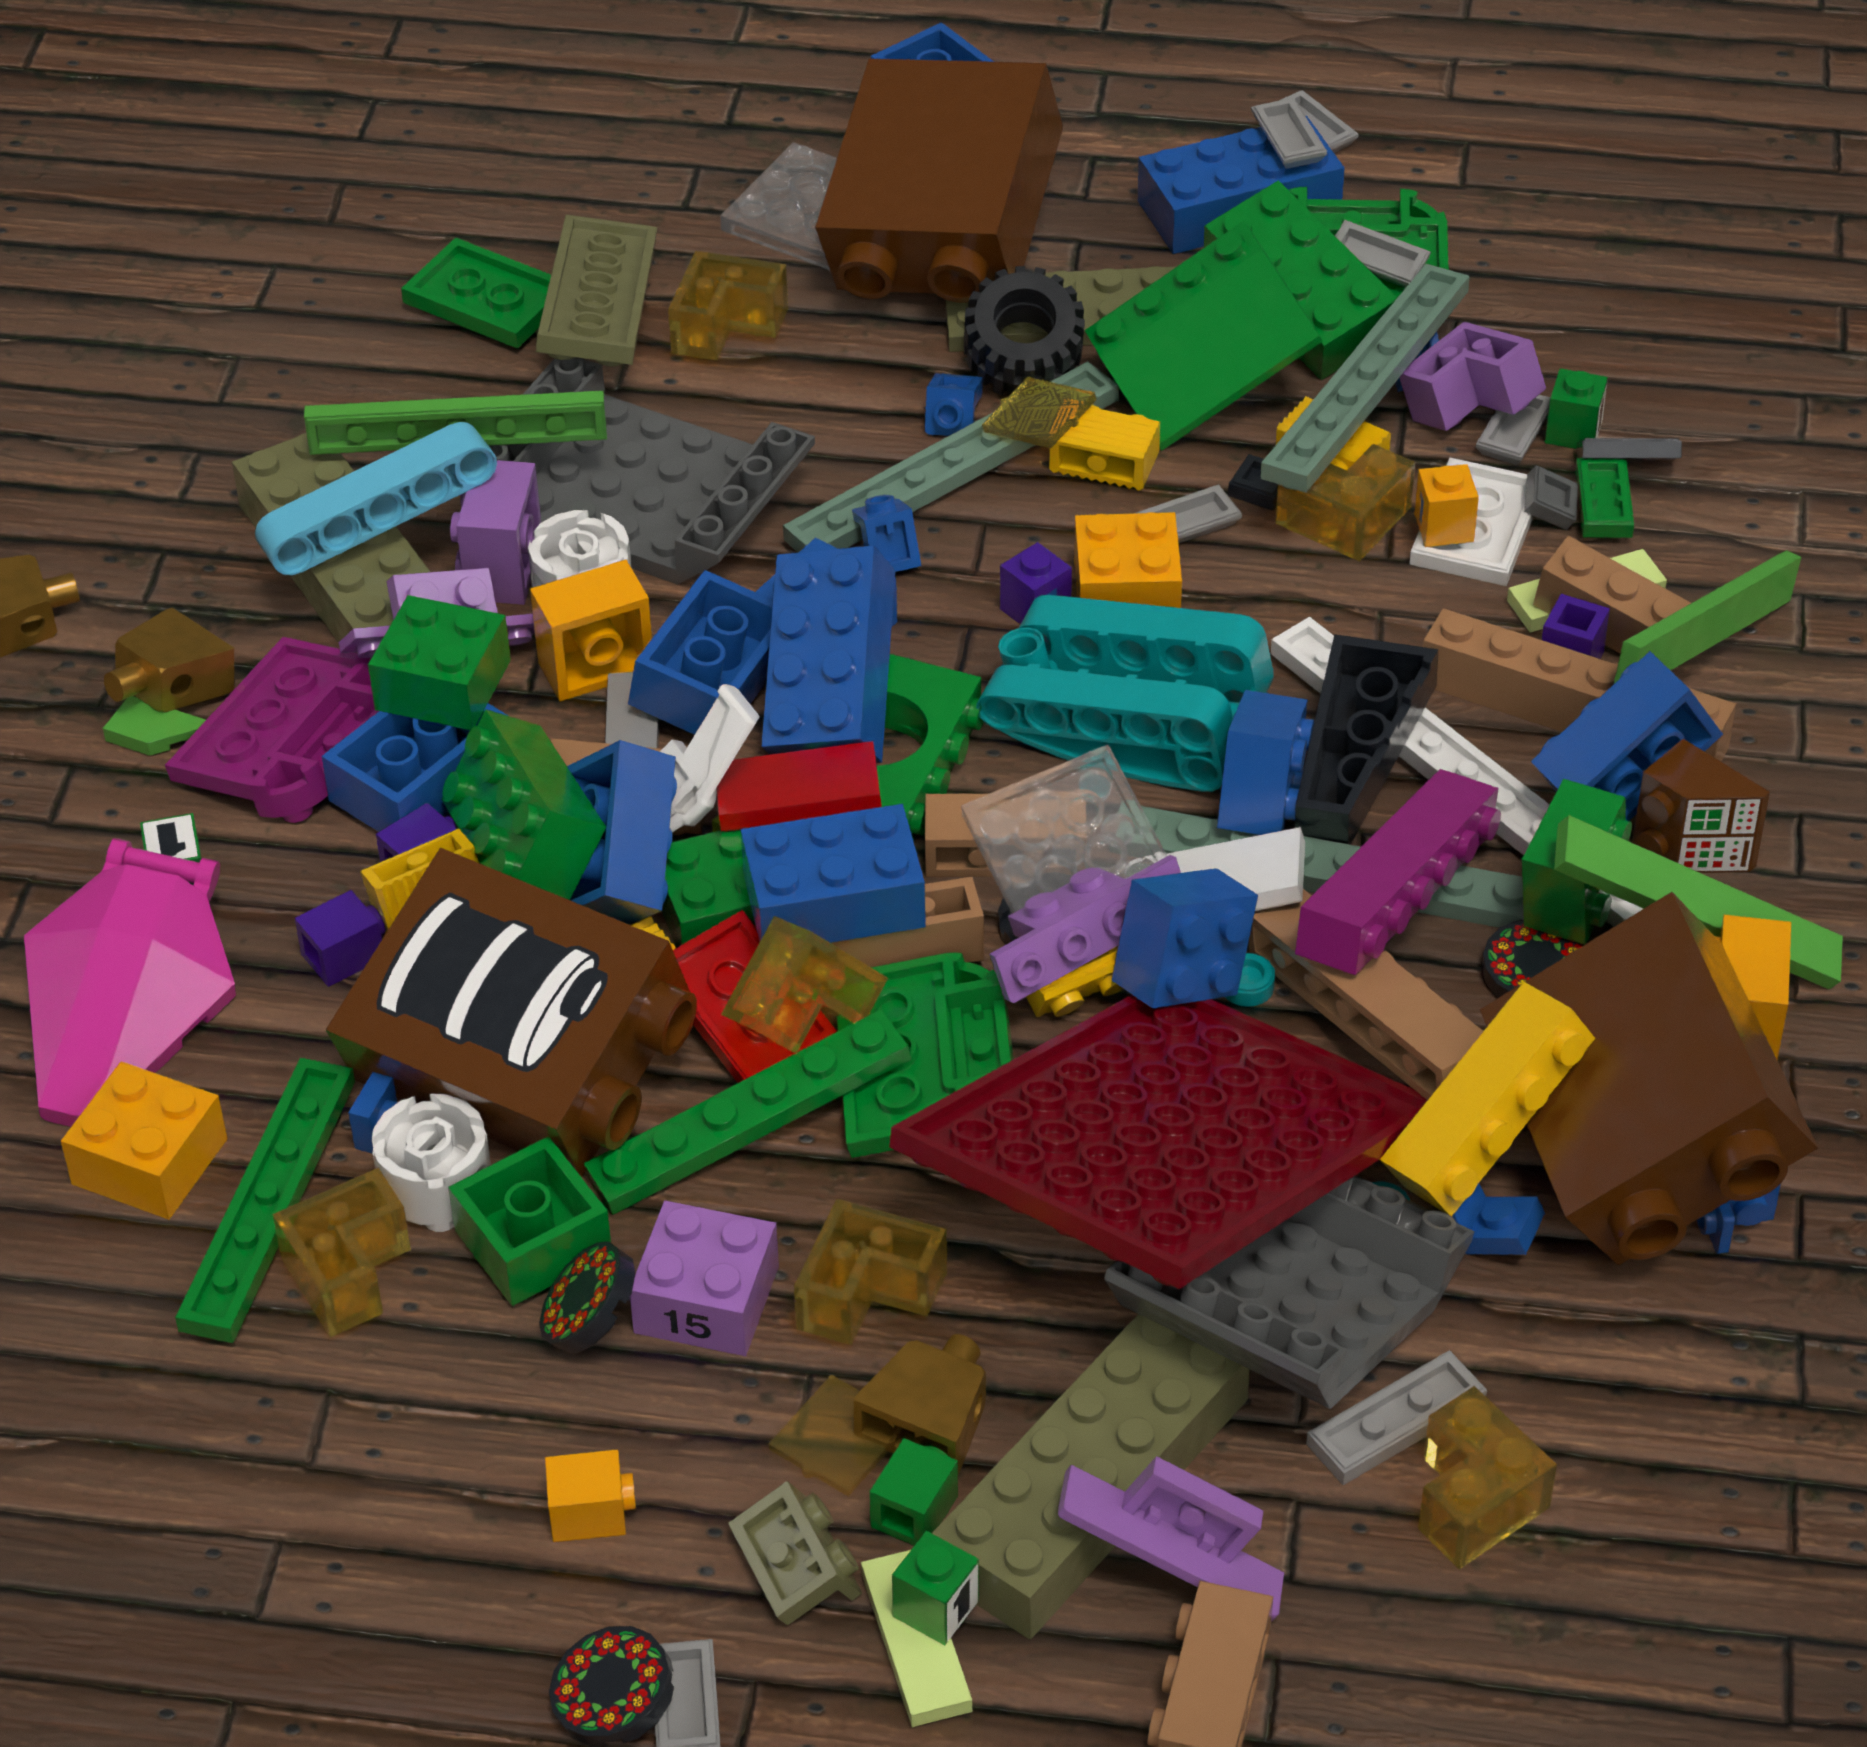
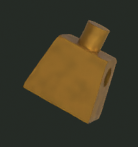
M22 555L0 558V658L55 636L57 628L52 609L80 602L72 572L43 580L36 557Z
M171 607L117 639L115 643L116 669L106 673L104 676L105 689L114 701L119 702L131 696H136L155 710L168 712L231 693L234 690V647Z
M961 1334L952 1335L942 1350L918 1340L907 1342L854 1398V1437L891 1453L896 1451L903 1438L922 1446L936 1447L945 1452L949 1457L958 1460L959 1474L986 1403V1371L981 1366L975 1364L981 1355L979 1346L972 1339Z

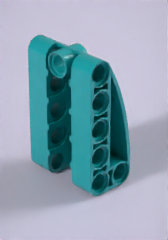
M1041 595L1034 599L1019 628L1011 630L1000 639L998 648L1002 665L994 671L976 704V709H979L980 705L982 706L980 718L987 725L1057 757L1130 779L1175 788L1213 792L1222 785L1228 730L1244 691L1250 690L1267 693L1273 682L1274 672L1265 630L1258 621L1250 616L1106 600Z

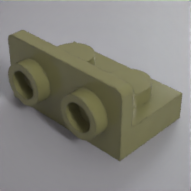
M788 1481L728 1523L775 1615L787 1625L794 1622L837 1590L851 1601L862 1594L853 1576V1573L859 1570L855 1558L841 1540L836 1539L834 1541L827 1528L834 1523L829 1510L815 1493L812 1492L806 1497Z

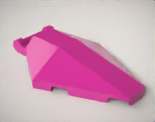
M113 838L109 845L106 862L102 871L24 935L38 1107L41 1118L49 1122L71 1127L121 1061L156 1073L183 1047L182 1039L201 1020L208 1023L236 996L235 982L209 904L219 879V861L202 858L199 863L133 848L130 841Z

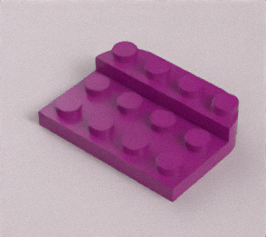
M282 637L165 764L170 780L253 800L258 815L261 817H283L286 822L290 823L305 820L312 814L313 806L328 796L322 755L379 712L374 707L368 668L371 658H359L357 652L341 653L338 648Z

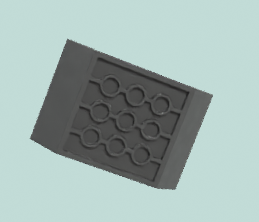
M574 357L570 360L554 359L523 395L604 391L607 440L491 445L489 447L496 455L497 460L535 463L541 523L556 514L573 510H588L589 518L601 520L600 513L612 516L624 526L628 535L632 569L678 585L718 564L814 446L815 436L771 422L756 442L750 444L605 395L603 365Z
M1355 1175L1181 1289L1161 1284L1153 1276L1121 1261L1115 1262L1107 1269L1104 1280L1121 1306L1331 1409L1434 1312L1472 1242L1475 1231L1456 1223L1455 1219L1446 1213L1428 1210L1405 1199L1399 1191L1393 1188L1380 1187Z

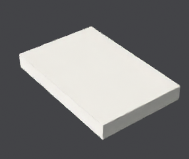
M1449 458L1446 466L1468 464L1479 496L1474 542L1425 547L1419 530L1411 549L1410 565L1507 586L1534 517L1524 512L1527 474Z
M1301 827L1144 858L1143 869L1168 855L1176 857L1181 873L1217 868L1258 894L1255 911L1300 903L1303 900L1305 840Z

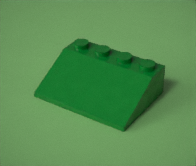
M1244 221L1084 330L1136 414L1143 415L1151 420L1160 421L1161 451L1323 342L1275 265Z

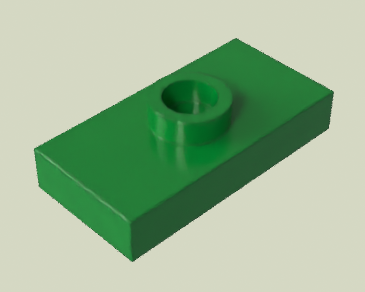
M1577 458L1575 473L1578 484L1582 536L1633 538L1634 517L1626 459Z

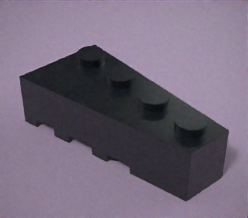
M1334 634L1295 806V828L1301 827L1303 836L1351 845L1437 686L1438 649Z

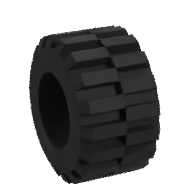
M1015 266V273L1008 274L1005 269L995 272V281L985 278L979 283V292L973 291L969 298L964 324V355H967V365L971 372L978 371L977 377H983L984 386L991 382L993 384V392L999 395H1003L1006 390L1013 392L1012 398L1019 399L1023 393L1047 384L1075 369V366L1080 364L1085 327L1082 301L1076 302L1077 292L1072 286L1063 288L1064 279L1057 274H1054L1051 278L1045 276L1046 269L1036 267L1033 273L1025 272V266ZM1026 322L1041 327L1048 335L1037 342L1018 343L1006 338L1001 334L1000 330L1013 323Z

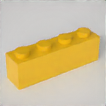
M1523 982L1381 1157V1162L1406 1189L1452 1217L1461 1204L1472 1195L1478 1183L1499 1157L1509 1149L1515 1137L1536 1111L1546 1103L1549 1095L1569 1070L1580 1061L1595 1037L1572 1008Z

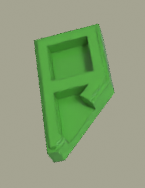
M131 696L124 701L103 727L105 741L151 756L169 751L170 744L188 740L206 719L175 709L168 712H159L139 698Z

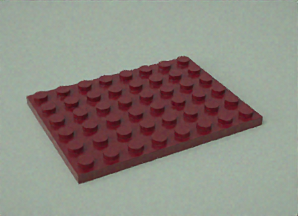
M1130 995L892 1126L889 1147L912 1158L920 1166L935 1169L959 1181L967 1189L980 1191L1006 1204L1014 1212L1027 1214L1053 1227L1056 1232L1063 1236L1076 1238L1102 1251L1105 1256L1112 1260L1125 1262L1153 1276L1161 1284L1181 1289L1380 1160L1428 1100L1408 1086L1212 999L1151 1008L1134 995Z

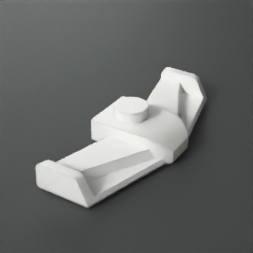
M723 684L718 689V698L688 747L682 741L671 740L660 751L676 757L674 777L677 781V790L671 804L669 826L672 832L684 825L695 826L714 807L717 797L716 787L759 719L758 713L742 693L732 685Z

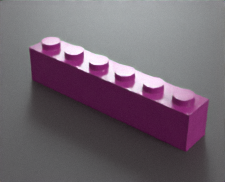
M1439 769L1301 906L1295 954L1356 975L1372 958L1377 959L1382 954L1386 943L1396 933L1401 934L1405 930L1409 919L1419 909L1424 910L1428 906L1432 895L1441 886H1447L1451 882L1455 871L1464 862H1471L1477 848L1485 840L1493 839L1501 820V811L1496 809L1499 788Z

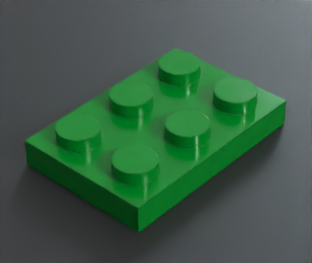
M454 238L401 288L402 300L407 305L519 348L540 326L551 274L459 238Z

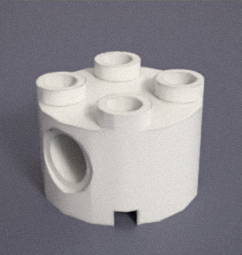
M573 510L556 514L540 523L534 530L535 539L532 543L529 541L528 546L532 588L625 559L631 566L629 538L624 526L612 516L600 513L601 520L589 518L588 510Z
M430 1094L431 1101L416 1103L414 1096L401 1100L384 1112L373 1129L372 1154L379 1195L382 1203L400 1219L419 1225H426L428 1229L435 1232H444L454 1227L448 1187L491 1165L487 1134L480 1113L465 1100L447 1094Z

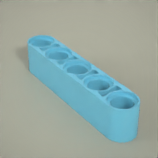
M467 422L450 424L268 513L261 518L256 526V541L278 572L284 575L302 573L483 484L491 478L496 470V455L474 426Z

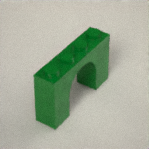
M890 654L885 728L899 731L912 737L921 747L901 761L877 765L882 807L903 804L914 842L917 835L923 836L925 834L926 794L947 793L950 783V772L955 764L961 765L968 751L969 737L973 729L980 730L983 726L984 721L980 718L982 706L980 705L979 709H976V704L981 697V677Z

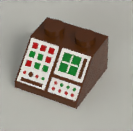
M1682 739L1643 771L1632 843L1699 873L1750 872L1757 866L1770 791L1685 739Z

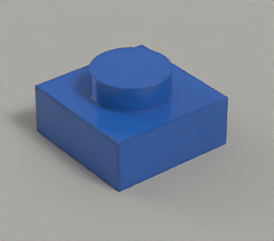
M372 1072L348 1112L355 1149L373 1153V1129L383 1113L398 1103L393 1077Z

